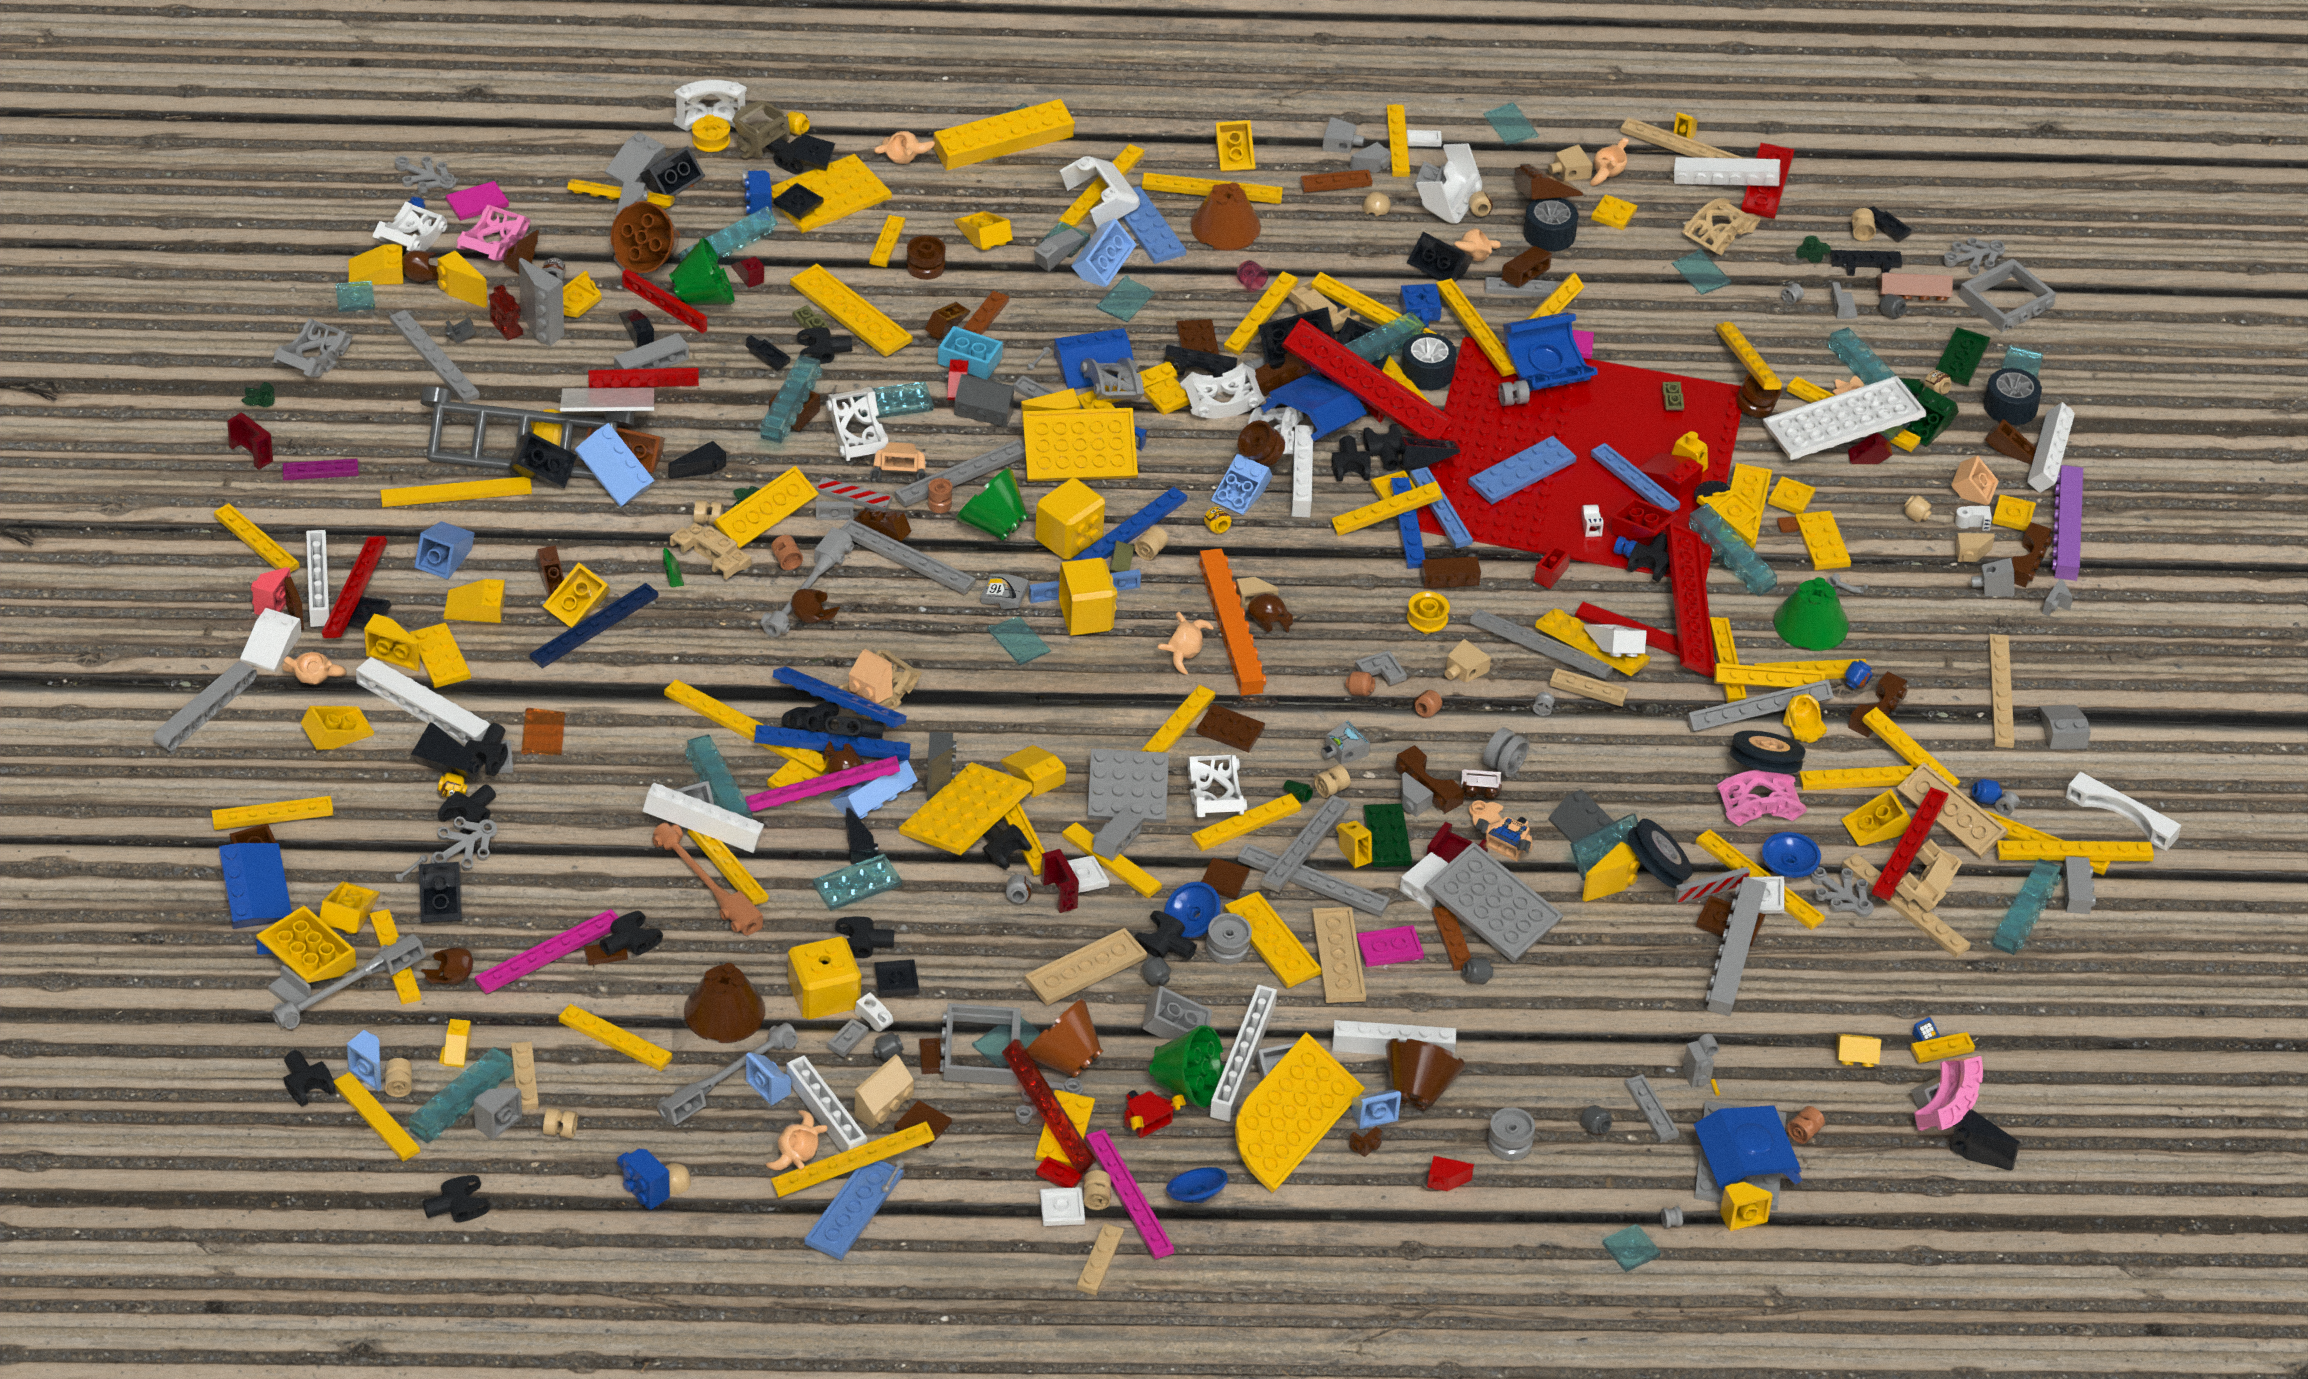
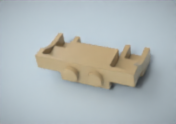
M1314 279L1296 285L1287 296L1297 305L1299 314L1328 307L1335 332L1342 329L1347 317L1359 322L1360 316L1351 317L1348 307L1337 313L1338 307L1323 296L1324 294L1311 288V283Z
M694 523L687 529L681 527L670 536L671 546L677 543L680 544L681 552L683 553L694 546L695 552L712 562V571L722 570L726 580L736 572L746 570L751 566V556L739 550L737 542L711 526L703 528Z
M1931 839L1923 843L1916 854L1926 865L1920 878L1917 880L1908 872L1895 887L1908 902L1915 899L1927 912L1933 909L1938 901L1946 895L1945 890L1953 884L1952 879L1962 864V861L1956 855L1945 852Z

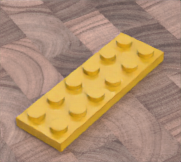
M1736 463L1730 490L1734 489L1761 511V515L1750 544L1723 523L1719 542L1755 548L1771 480V469Z
M794 466L715 519L713 523L722 534L737 542V548L740 550L812 501L819 493L800 470Z
M1554 608L1536 621V628L1613 666L1629 676L1634 675L1650 662L1651 657L1645 653H1638L1637 657L1626 656V653H1621V657L1610 656V653L1602 651L1584 629L1585 623L1576 617H1571L1563 610Z
M1258 891L1224 905L1226 913L1240 915L1249 922L1252 929L1251 945L1287 989L1321 975L1322 969Z

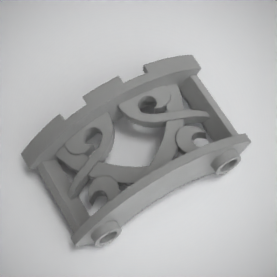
M309 318L302 332L293 342L288 345H279L274 353L273 362L277 364L287 363L304 370V374L307 376L320 377L322 372H329L336 365L335 360L339 355H344L353 335ZM318 326L326 329L324 337L322 338L319 329L318 334L314 335ZM329 331L337 333V336H329ZM320 346V356L303 357V351Z
M1086 358L1081 362V372H1083L1084 378L1090 377L1092 379L1094 394L1097 395V400H1140L1144 395L1141 374H1137L1138 366L1131 358H1120L1117 363H1097L1093 358ZM1105 385L1109 386V391H1105ZM1114 385L1117 386V391H1112Z

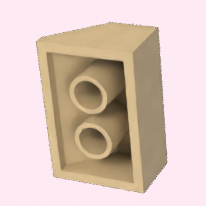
M895 1054L855 1089V1117L873 1129L878 1124H882L887 1116L897 1111L904 1101L909 1100L914 1094V1079L898 1055Z

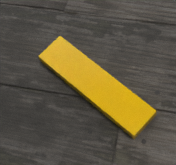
M888 215L869 259V264L887 267L906 223V218Z

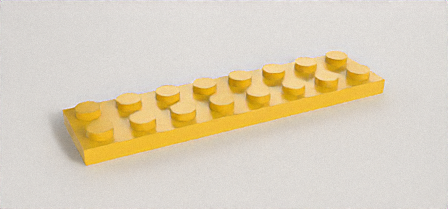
M815 264L790 278V285L883 356L887 357L913 342L912 335L820 265Z

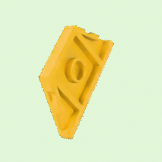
M586 270L563 287L564 316L578 318L602 300L601 292L596 288L594 281L590 280L589 273Z
M1734 489L1716 492L1709 497H1703V495L1697 497V503L1745 542L1751 543L1761 515V511Z

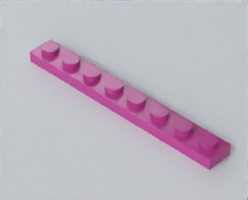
M894 756L746 796L748 812H758L766 807L780 806L788 801H798L803 797L817 796L822 792L835 791L847 785L854 786L862 781H872L884 775H894L900 771L898 758Z
M609 909L475 976V983L485 994H488L612 932L610 926L619 917L612 909Z
M1105 1129L1087 1134L1085 1141L1102 1170L1110 1175L1114 1191L1154 1260L1174 1254L1173 1245Z

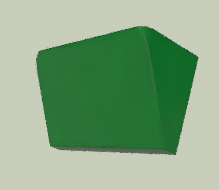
M664 548L663 564L671 588L684 586L678 560L667 548Z

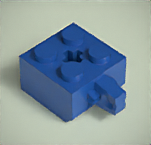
M765 170L748 171V178H745V189H748L745 192L746 214H750V221L772 220L770 174Z
M1436 284L1401 285L1399 303L1403 316L1414 322L1420 321V325L1429 328V321L1440 320L1442 306Z
M637 1149L631 1154L625 1152L617 1157V1164L623 1170V1186L626 1191L636 1196L640 1204L645 1205L651 1210L670 1198L669 1170L647 1149Z

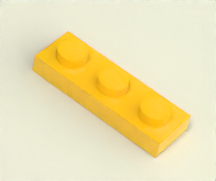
M1968 1032L1911 1044V1051L1918 1064L1974 1052L1975 1045Z

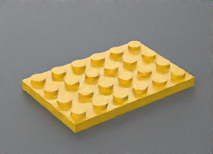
M855 154L829 163L826 171L816 168L771 186L772 202L773 199L796 183L823 197V203L800 220L779 208L801 233L892 198V192Z
M1133 408L1023 411L1027 482L1068 481L1073 477L1078 480L1138 478Z
M971 762L948 785L944 786L899 827V832L904 836L961 855L1033 789L1032 783Z

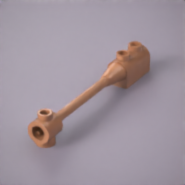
M662 823L654 830V837H652L654 845L657 848L663 846L666 850L674 849L712 890L720 905L719 913L721 918L732 921L730 924L735 933L741 931L744 935H751L763 928V915L741 891L731 895L719 887L679 844L683 837L679 825L673 824L670 826L668 823Z

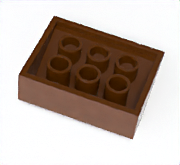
M1520 164V167H1515V188L1530 199L1583 196L1582 191L1566 180L1535 168L1531 164Z

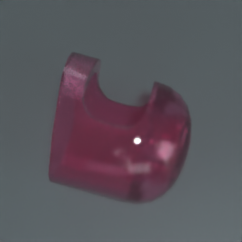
M1252 260L1241 263L1236 272L1237 279L1251 292L1261 289L1268 280L1267 270Z

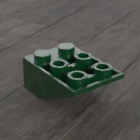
M1925 387L1917 401L1925 409L1926 417L1904 423L1899 427L1921 437L1920 444L1927 447L1950 426L1959 410L1956 402Z

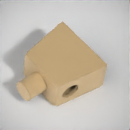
M1579 145L1557 152L1554 163L1548 165L1550 174L1559 173L1562 179L1566 181L1589 179L1592 175L1593 164Z
M1464 639L1448 655L1444 672L1445 676L1449 680L1457 677L1463 682H1469L1489 672L1491 657Z

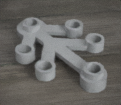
M406 156L395 158V167L398 171L404 172L408 170L418 174L416 176H404L402 178L404 187H411L414 182H419L417 184L418 192L426 193L428 188L442 187L450 189L456 185V179L447 172V164L445 162H439L436 165L437 172L441 173L440 176L435 174L432 158L429 156H424L421 159L422 166L426 170L409 164V158ZM426 180H434V181H431V182H420V181H426Z
M1969 238L1967 245L1956 241L1952 243L1951 250L1953 252H1946L1944 254L1943 262L1946 267L1952 268L1957 262L1974 258L1973 263L1969 265L1968 272L1976 275L1979 273V265L1983 256L1990 254L1989 258L1984 262V269L1989 271L1994 268L1996 257L2004 254L2005 246L1999 240L1986 243L1976 238ZM1961 251L1968 252V253H1964V254H1960V255H1957V254H1956V253H1960Z
M456 817L453 823L455 829H468L476 832L468 835L452 832L447 827H440L437 833L440 840L449 839L460 842L444 852H435L431 857L430 863H445L447 859L466 848L461 868L465 871L471 870L473 867L472 855L475 842L482 838L477 857L482 861L488 859L489 839L497 833L496 824L488 819L482 820L480 823L466 821L463 817ZM461 821L463 825L459 826L456 822ZM488 826L491 828V830L487 831L484 829V827ZM444 831L447 835L443 836L440 832ZM483 851V852H485L487 855H486V856H482V855H480V852ZM436 857H441L443 860L437 861ZM464 862H469L471 865L465 866Z
M1818 867L1811 873L1810 880L1816 885L1825 884L1835 891L1828 892L1825 888L1820 887L1816 889L1815 898L1819 901L1831 900L1830 909L1832 911H1855L1859 917L1863 918L1868 917L1873 912L1874 905L1867 900L1866 890L1868 882L1865 879H1859L1856 882L1855 888L1859 891V899L1853 895L1851 883L1853 871L1851 869L1844 868L1841 872L1844 888L1829 878L1822 867ZM1842 900H1847L1850 903H1843Z
M1069 1078L1065 1083L1041 1079L1038 1082V1091L1030 1088L1023 1089L1021 1095L1023 1101L1031 1102L1033 1099H1040L1042 1101L1032 1107L1026 1105L1017 1107L1016 1120L1021 1124H1027L1031 1121L1033 1115L1049 1107L1054 1093L1049 1092L1050 1089L1081 1095L1083 1092L1082 1083L1076 1078Z

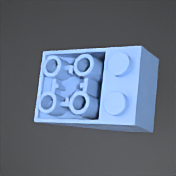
M1237 454L1211 501L1244 515L1263 494L1273 475L1269 467Z

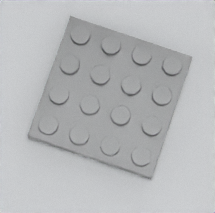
M1091 749L1088 819L1112 820L1115 813H1119L1123 808H1126L1144 817L1143 822L1166 823L1169 753Z

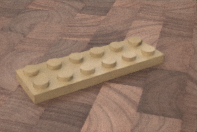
M1924 762L1897 787V791L1918 808L1931 787L1948 793V800L1935 822L1979 858H1982L1996 845L1997 840H2001L2008 833L2007 828Z
M1352 907L1312 908L1326 1003L1366 1001Z
M1123 928L1025 974V981L1048 1006L1147 959V952L1126 928Z

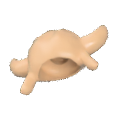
M900 131L891 137H886L882 141V145L877 146L874 152L877 154L886 153L895 163L908 164L918 154L931 150L935 142L919 143L913 133Z
M1622 138L1617 145L1613 144L1609 147H1604L1596 153L1593 165L1597 174L1590 181L1591 186L1598 185L1606 180L1607 177H1615L1624 171L1627 165V156L1623 149L1629 142L1628 138Z
M1478 228L1468 230L1462 236L1461 241L1454 243L1457 248L1473 257L1475 261L1486 260L1492 253V248L1497 249L1501 247L1499 241L1489 240Z
M1177 612L1176 617L1180 622L1178 628L1168 644H1158L1157 647L1160 650L1173 652L1174 666L1179 672L1186 675L1188 671L1183 665V658L1191 659L1201 651L1203 645L1202 628L1209 630L1214 628L1206 620L1199 619L1189 623L1180 612Z
M319 652L304 653L295 660L291 657H286L282 664L283 671L294 673L302 683L311 685L321 684L328 676L342 677L347 674L344 667L332 664L325 655Z
M799 1110L798 1113L803 1117L802 1123L791 1124L785 1127L778 1139V1148L782 1156L774 1162L766 1163V1166L771 1170H783L794 1163L799 1169H803V1163L812 1159L816 1154L819 1146L818 1134L826 1132L827 1125L813 1127V1116L807 1111Z

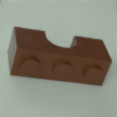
M1291 352L1284 354L1286 360L1281 368L1274 370L1267 363L1255 370V377L1260 390L1267 396L1270 394L1269 392L1312 372L1311 366Z

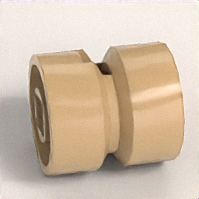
M1866 208L1855 210L1851 215L1854 237L1859 241L1871 240L1876 235L1873 212Z
M696 500L694 523L705 525L708 522L709 525L715 526L713 523L715 519L723 515V502L712 501L709 504L705 500Z
M1151 526L1135 542L1134 549L1141 558L1152 560L1167 545L1168 536L1162 528Z
M1340 764L1314 777L1315 788L1324 798H1328L1336 794L1337 791L1348 788L1351 783L1347 770Z
M394 1058L386 1063L385 1091L388 1095L404 1097L411 1092L412 1064L408 1060Z
M547 1108L543 1123V1133L553 1136L560 1133L561 1137L573 1139L577 1128L578 1113L567 1110L561 1113L560 1109Z
M1094 1170L1084 1176V1204L1088 1208L1101 1210L1110 1205L1111 1177L1108 1173Z

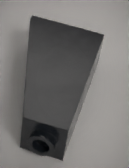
M432 722L428 724L411 753L420 765L460 775L472 781L483 765L471 751Z

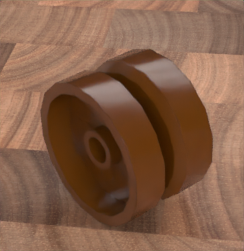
M926 235L910 240L907 244L906 269L908 273L922 280L935 279L941 276L945 271L946 246L944 242L939 238Z
M1749 373L1746 375L1737 393L1736 402L1740 409L1751 416L1758 418L1767 417L1772 413L1782 393V388L1764 390L1752 374Z
M1257 420L1249 423L1241 431L1237 445L1239 451L1246 458L1269 467L1281 458L1285 450V439L1280 432L1266 421Z

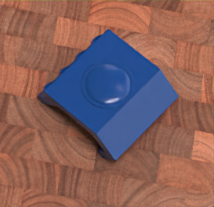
M1564 312L1503 324L1506 352L1520 381H1527L1529 391L1590 380L1591 376L1598 375L1597 367L1589 366L1584 362L1573 338L1572 322L1576 321V314Z
M1312 373L1269 392L1271 396L1265 399L1267 403L1261 406L1264 413L1276 408L1280 404H1285L1306 413L1318 430L1311 434L1314 441L1357 421L1367 414L1357 396L1339 384Z
M1775 1105L1718 1109L1694 1124L1717 1184L1723 1191L1725 1186L1751 1175L1783 1173L1795 1185L1803 1181L1800 1176L1802 1170Z

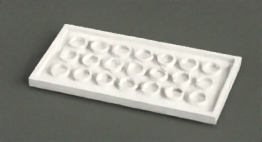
M1895 376L1764 418L1763 425L1790 460L1817 453L1823 449L1832 448L1842 443L1851 442L1854 439L1866 437L1876 432H1882L1888 428L1900 426L1910 421H1916L1919 418L1926 417V411L1902 381Z

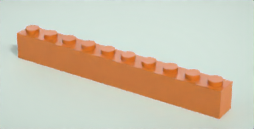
M1222 548L1200 551L1199 566L1240 696L1263 693V686L1266 685V676L1262 674V663L1257 659V648L1253 647V635L1249 634V623L1245 621V611L1240 606V595L1236 594V582L1232 581L1231 568L1228 569V558L1224 556Z

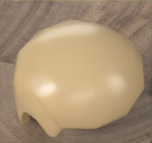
M1372 192L1365 198L1362 209L1367 215L1374 213L1378 217L1389 212L1391 202L1385 194Z
M678 1163L666 1165L665 1167L669 1170L670 1194H681L687 1191L691 1186L688 1169Z

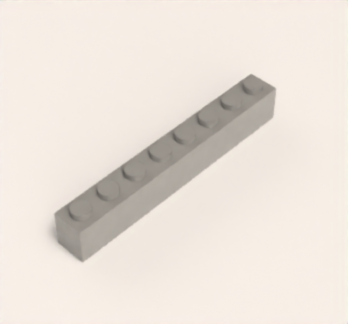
M1743 877L1742 884H1737L1735 895L1738 896V899H1733L1731 906L1734 914L1729 913L1726 925L1730 926V928L1724 931L1722 940L1726 942L1725 945H1720L1718 953L1722 957L1721 960H1716L1714 971H1717V975L1712 974L1709 986L1713 987L1712 991L1708 990L1705 1002H1709L1708 1011L1731 1016L1767 883Z

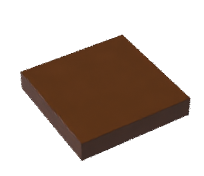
M285 578L286 607L290 616L300 618L301 630H304L302 601L292 578Z
M1213 857L1201 882L1210 885L1219 895L1237 900L1250 874V868Z
M918 1100L894 1125V1130L899 1132L927 1121L935 1139L922 1144V1146L928 1149L952 1124V1118Z

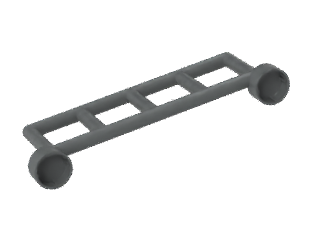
M423 387L420 401L422 405L434 408L427 451V459L429 461L509 470L508 467L511 459L482 456L487 417L519 420L516 446L520 436L529 431L531 421L561 424L560 447L569 452L571 450L574 426L600 429L609 423L617 433V427L632 428L635 411H605L604 418L451 402L452 392L439 387ZM444 412L476 415L471 455L439 451ZM573 466L570 477L597 479L588 467Z

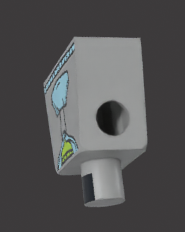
M1347 720L1326 735L1325 747L1321 749V754L1324 759L1333 756L1340 764H1344L1369 756L1370 742Z

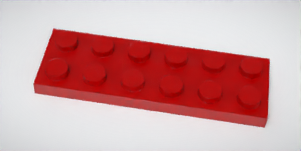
M1760 143L1756 159H1780L1779 186L1748 185L1741 211L1775 219L1795 149Z

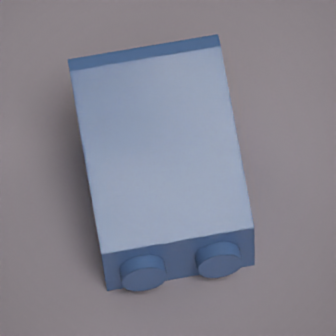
M443 521L421 532L414 568L449 579L472 550L475 533Z

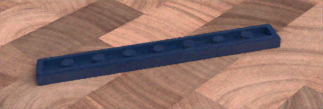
M644 583L530 653V659L543 669L658 598V592L647 583Z

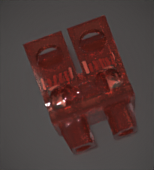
M504 285L494 287V293L489 294L490 321L507 341L523 335V329L518 324L520 319L518 312H521V307L515 301L513 295L506 291Z

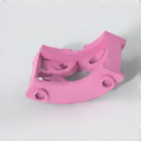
M487 205L482 212L479 222L471 230L462 231L457 239V248L462 250L473 249L488 254L490 259L502 261L504 260L506 250L517 243L518 240L523 239L531 219ZM495 212L504 215L503 222L500 223L498 215L497 219L492 221ZM507 216L517 220L507 221ZM500 231L501 241L488 243L484 241V236Z
M1752 770L1728 777L1717 784L1727 811V818L1739 827L1750 820L1762 817V814L1766 813L1794 821L1807 811L1806 806L1800 802L1795 789V777L1790 774ZM1756 786H1765L1773 791L1769 797L1764 798L1755 794H1749Z
M1981 1056L1954 1058L1940 1062L1941 1076L1936 1094L1927 1105L1914 1112L1918 1131H1923L1932 1126H1937L1938 1130L1947 1129L1961 1121L1968 1110L1972 1109L1979 1096L1977 1093L1983 1079Z

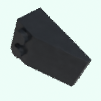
M528 431L520 436L508 469L523 477L564 489L577 455Z
M1401 437L1398 458L1405 469L1416 470V468H1423L1459 454L1460 448L1456 441Z
M459 862L419 864L421 923L462 921V885Z
M1971 1109L1963 1116L1961 1121L1955 1124L1950 1149L1966 1160L2012 1171L2020 1142Z

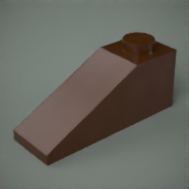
M954 302L933 311L925 330L933 338H943L947 336L953 326L956 327L971 311L958 302Z
M2005 419L1996 424L1984 439L1996 451L2032 465L2037 448Z

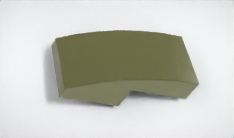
M808 305L793 311V318L804 329L829 328V325L819 313L815 315Z
M1663 382L1662 393L1665 409L1684 410L1681 382Z
M1115 541L1109 569L1110 573L1130 570L1134 550L1133 545Z

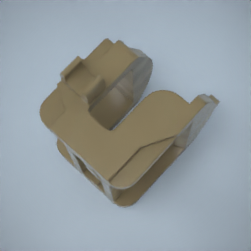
M762 100L741 106L732 119L736 131L739 133L737 147L744 152L741 157L745 159L753 156L761 158L762 148L778 138L784 141L789 140L788 116L766 101ZM762 109L766 116L773 119L771 122L764 121L752 126L743 122Z

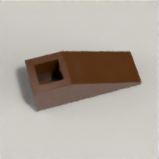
M538 230L518 241L505 252L503 262L518 275L520 258L533 264L532 260L538 242Z
M865 509L860 511L858 516L853 519L896 541H902L912 532L904 512Z
M556 545L537 549L535 556L548 597L553 594L564 580Z

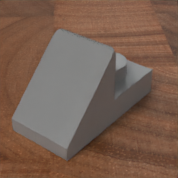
M2059 579L2046 598L2042 614L2050 616L2053 610H2057L2058 606L2070 611L2073 597L2064 580Z

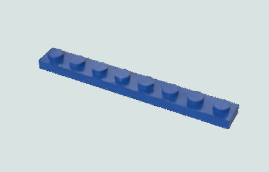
M1172 487L1074 557L1073 561L1100 557L1106 560L1112 555L1116 540L1128 544L1149 529V527L1185 503L1187 495Z
M784 666L773 670V678L780 680L783 684H790L798 690L810 692L812 696L825 698L827 702L837 703L842 708L854 710L856 714L871 717L873 721L886 723L888 727L896 728L906 723L907 716L789 667Z
M756 725L754 743L824 751L827 743L831 741L835 751H843V745L849 743L860 756L885 759L897 756L898 760L909 761L911 743L788 729L785 727H771L768 725Z

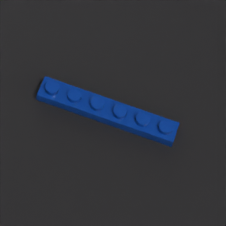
M1409 477L1391 478L1390 485L1393 496L1412 490ZM1416 509L1397 515L1407 569L1421 568L1422 560H1425Z

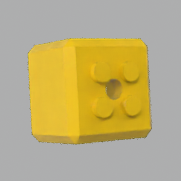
M1071 478L1041 498L1037 503L1035 539L1065 560L1073 558L1103 537L1105 498L1078 479Z
M1100 557L1060 562L1058 598L1069 636L1110 631L1114 627L1117 590L1113 585L1112 574L1109 572L1106 560Z
M839 936L790 948L788 951V983L803 1018L810 1020L855 1009L856 1001L861 999V973L846 938Z

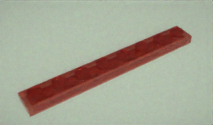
M1014 1039L1002 1051L1003 1056L1077 1173L1083 1174L1096 1159L1021 1041Z

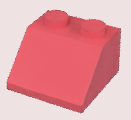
M285 567L260 574L258 579L253 581L251 591L253 592L252 605H254V614L261 615L265 608L278 612L282 611L286 605L284 580L291 577L290 568Z

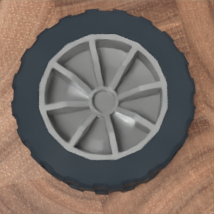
M1561 197L1534 199L1526 208L1523 230L1526 241L1530 245L1537 246L1548 252L1561 251L1570 247L1576 238L1579 217L1577 208Z
M2004 368L1997 370L1988 380L1984 398V409L1989 416L1999 422L2005 419L2010 425L2026 424L2037 415L2042 393L2041 383L2037 377L2023 369Z

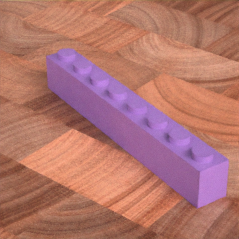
M2061 465L2056 480L2058 484L2055 487V495H2058V497H2055L2054 507L2057 508L2054 511V520L2057 521L2054 522L2053 532H2056L2053 536V545H2056V547L2054 546L2052 551V557L2055 558L2052 561V570H2055L2054 578L2077 581L2080 568L2083 468Z

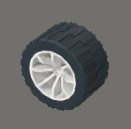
M1416 334L1404 343L1401 359L1402 373L1421 390H1437L1446 387L1454 377L1457 355L1456 347L1448 338L1439 334Z

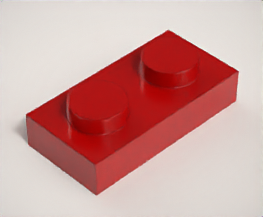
M1046 1156L1036 1169V1175L1063 1188H1075L1083 1177L1082 1172L1049 1156Z

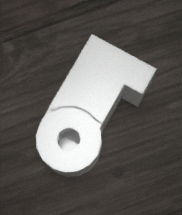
M1582 505V522L1585 537L1602 536L1604 522L1599 514L1598 505ZM1593 526L1596 527L1598 530L1589 531V528Z
M1990 506L1958 508L1955 524L1960 528L1982 527V531H1990L1992 520Z
M871 993L856 1001L855 1014L859 1018L863 1017L877 1032L882 1031L893 1023L891 1013Z

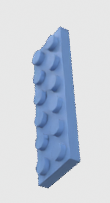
M1140 186L1132 188L1139 197L1140 205L1137 209L1121 217V219L1152 262L1156 264L1185 256V247Z
M1552 436L1470 477L1468 484L1489 503L1494 504L1576 462L1577 456Z
M879 1160L857 1168L806 1236L805 1244L842 1260L903 1177V1170L899 1169L889 1186L890 1190L883 1192L881 1188L889 1180L896 1168L895 1166Z

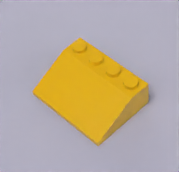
M305 905L256 935L260 942L307 983L340 977L356 967L355 949Z

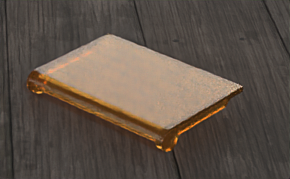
M526 708L521 753L524 755L529 753L552 756L562 755L565 712Z

